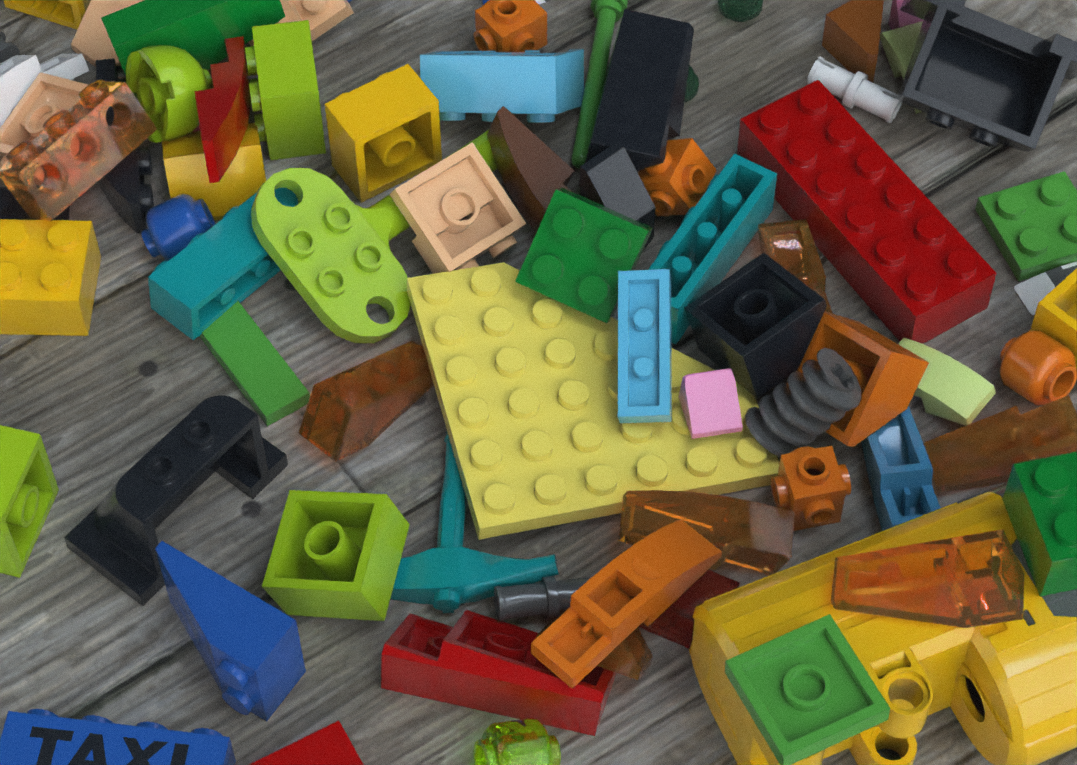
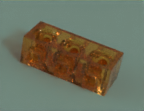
M97 80L89 84L79 93L78 96L81 99L69 110H61L52 115L44 122L43 128L45 130L32 141L27 140L18 144L7 154L8 162L0 167V178L30 218L47 221L55 219L157 130V127L126 82ZM111 105L114 110V121L109 127L106 122V112ZM76 135L79 140V151L73 157L70 151V143ZM41 166L44 172V180L41 186L37 188L34 183V173Z

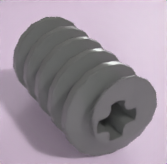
M828 348L819 350L817 353L818 362L813 359L807 360L802 366L803 373L798 371L791 373L787 380L788 385L782 383L774 388V397L770 395L764 396L760 399L759 408L752 407L747 410L745 418L748 429L759 444L769 452L780 457L782 454L790 453L797 448L811 444L817 435L826 432L830 428L831 423L841 420L846 411H850L859 405L861 401V388L858 379L849 364L836 351Z

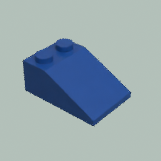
M161 541L155 548L170 603L221 690L222 698L240 714L248 715L252 712L268 721L306 672L296 620L164 541Z

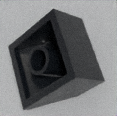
M762 253L684 309L699 350L721 369H732L735 380L758 399L789 377L791 373L798 370L827 305L823 297L767 254Z

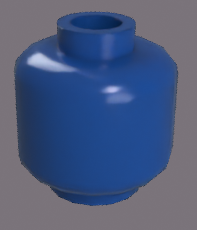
M180 194L148 210L146 216L148 228L141 231V235L153 258L161 255L165 261H169L186 248L196 235L205 233L216 223L203 199L195 201L190 195Z

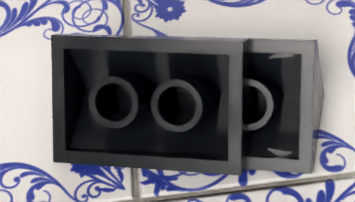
M624 9L584 164L617 141L625 148L636 171L664 162L667 140L680 136L694 28L690 23Z

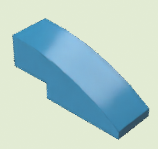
M908 406L905 411L861 442L871 491L882 531L941 508L932 486L933 467Z

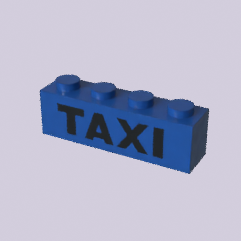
M31 709L27 713L8 711L0 738V765H235L236 763L230 737L223 736L212 729L197 728L191 732L168 730L165 726L154 722H140L136 726L115 724L107 718L96 715H87L82 717V719L59 717L55 713L43 709Z

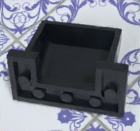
M904 0L900 11L922 19L923 23L898 99L910 107L927 113L925 120L933 125L952 130L953 125L971 131L969 138L979 144L995 148L997 143L1021 151L1029 152L1035 150L1063 79L1071 80L1077 77V42L1059 34L1042 39L965 7L966 0Z
M224 395L207 398L119 479L103 501L64 537L67 547L140 605L144 606L165 585L155 551L159 544L155 529L214 472L218 473L251 499H254L288 466L287 456L262 437L258 415L233 397Z

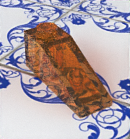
M1004 529L836 557L831 604L836 610L962 628L1022 620L1024 572Z

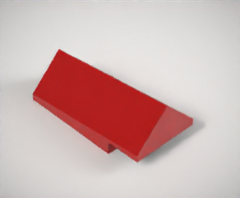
M469 610L463 613L454 627L409 613L383 646L381 654V688L595 736L621 659L608 655L572 689L531 654V643L541 633L498 621L497 619Z

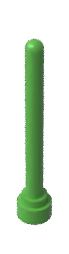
M591 0V9L594 12L597 23L571 158L573 166L578 169L584 164L604 86L615 22L619 21L623 16L624 9H627L628 0Z

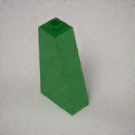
M144 0L101 17L126 75L128 56L132 52L141 50L144 47L168 45L184 49L199 62L202 69L208 70L211 64H217L228 56L225 39L244 36L246 44L253 39V26L275 24L283 19L285 14L280 0ZM134 93V96H135V98H136V100H137V103H138V105H139V107H140V104H139V101H138V97H137V93Z

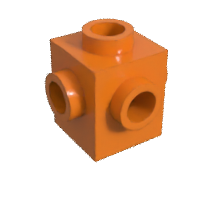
M489 0L482 7L475 10L476 31L473 37L479 51L525 52V50H539L547 45V12L535 0Z
M693 138L667 140L664 162L640 170L638 174L656 207L655 214L657 216L686 215L691 207H695L705 194L717 170Z
M832 445L820 448L800 447L780 456L778 476L771 478V489L776 507L783 510L789 532L838 523L841 520L845 496L851 494V480L846 465H838Z

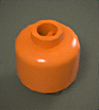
M1031 330L1018 337H1014L1005 344L1001 351L1000 376L1003 384L1034 405H1046L1064 399L1076 383L1077 369L1074 353L1042 331Z

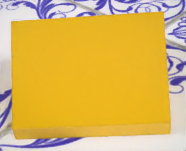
M255 123L248 124L237 155L220 182L209 183L201 131L191 132L178 139L162 141L163 160L170 198L180 194H187L193 197L195 201L203 199L215 221L222 220L232 207L240 206L257 193L261 185L266 182L258 128Z

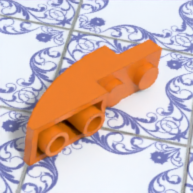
M682 519L658 529L617 556L571 595L570 607L531 643V654L573 689L642 622L646 626L652 624L721 558L722 551Z

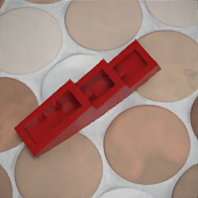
M244 36L225 39L229 62L210 65L214 88L194 91L209 183L220 182L237 155L248 126L251 96Z

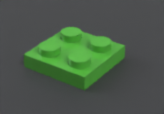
M1065 171L978 197L975 210L1018 282L1077 261V190Z
M830 614L725 661V674L780 765H792L889 719V705Z

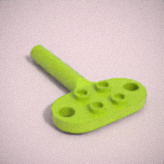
M487 130L463 147L473 142L491 171L494 172L498 167L492 154L487 136L489 130ZM288 168L274 173L260 187L251 208L252 228L262 247L319 320L336 336L353 343H376L390 337L408 317L411 307L407 293L408 276L389 247L391 239L411 226L390 194L371 207L362 208L355 205L344 191L327 175L310 168ZM278 188L291 190L298 199V205L293 207L282 205L276 199L274 190ZM378 304L382 306L388 313L389 322L379 324L372 321L366 312V305Z

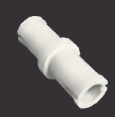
M821 56L813 64L807 78V84L819 80L832 95L843 99L842 105L848 108L857 106L886 120L888 123H892L903 103L898 99L899 94L867 80V74L861 71L854 74L825 60Z

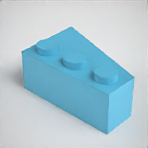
M569 49V51L563 53H540V50H525V52H495V50L435 51L420 55V78L439 101V117L441 121L465 120L466 113H482V121L493 122L497 111L504 106L512 114H527V122H554L555 114L581 107L584 93V49Z

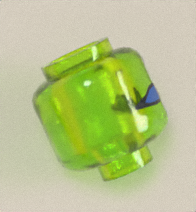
M527 718L490 724L483 732L482 739H478L475 742L473 759L474 765H560L561 750L557 738L554 735H548L546 728L541 722Z

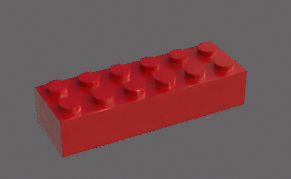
M819 80L740 119L737 155L777 173L774 199L899 342L905 337L924 344L988 308L997 273Z

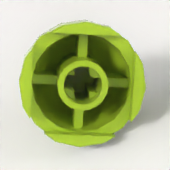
M158 45L144 47L141 50L132 52L128 56L126 86L128 94L137 93L141 108L133 109L132 111L143 134L151 142L158 143L178 139L190 134L199 126V118L194 91L214 88L210 73L206 69H202L199 62L186 50L174 46Z

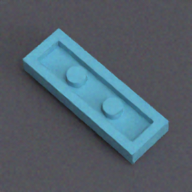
M670 269L618 271L617 417L619 423L672 422Z

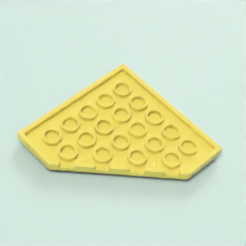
M504 262L407 278L408 297L478 540L771 485V478L778 476L779 460L777 455L769 452L759 444L746 425L745 415L747 410L752 407L759 408L755 396L737 381L736 387L743 425L742 431L695 439L691 438L678 397L682 378L688 374L713 371L715 369L672 348V422L619 423L617 417L618 320L611 317L609 322L605 323L515 282L520 270Z

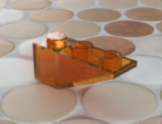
M411 340L314 384L299 434L335 462L369 446L434 386L423 346Z

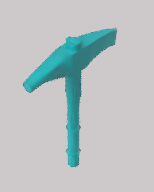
M447 432L444 438L446 454L444 481L439 505L437 548L428 549L411 557L401 558L390 599L430 604L435 609L443 611V613H454V610L459 608L460 603L477 602L493 597L495 586L506 587L533 584L542 581L543 577L559 575L556 554L525 559L497 556L463 547L466 508L465 491Z

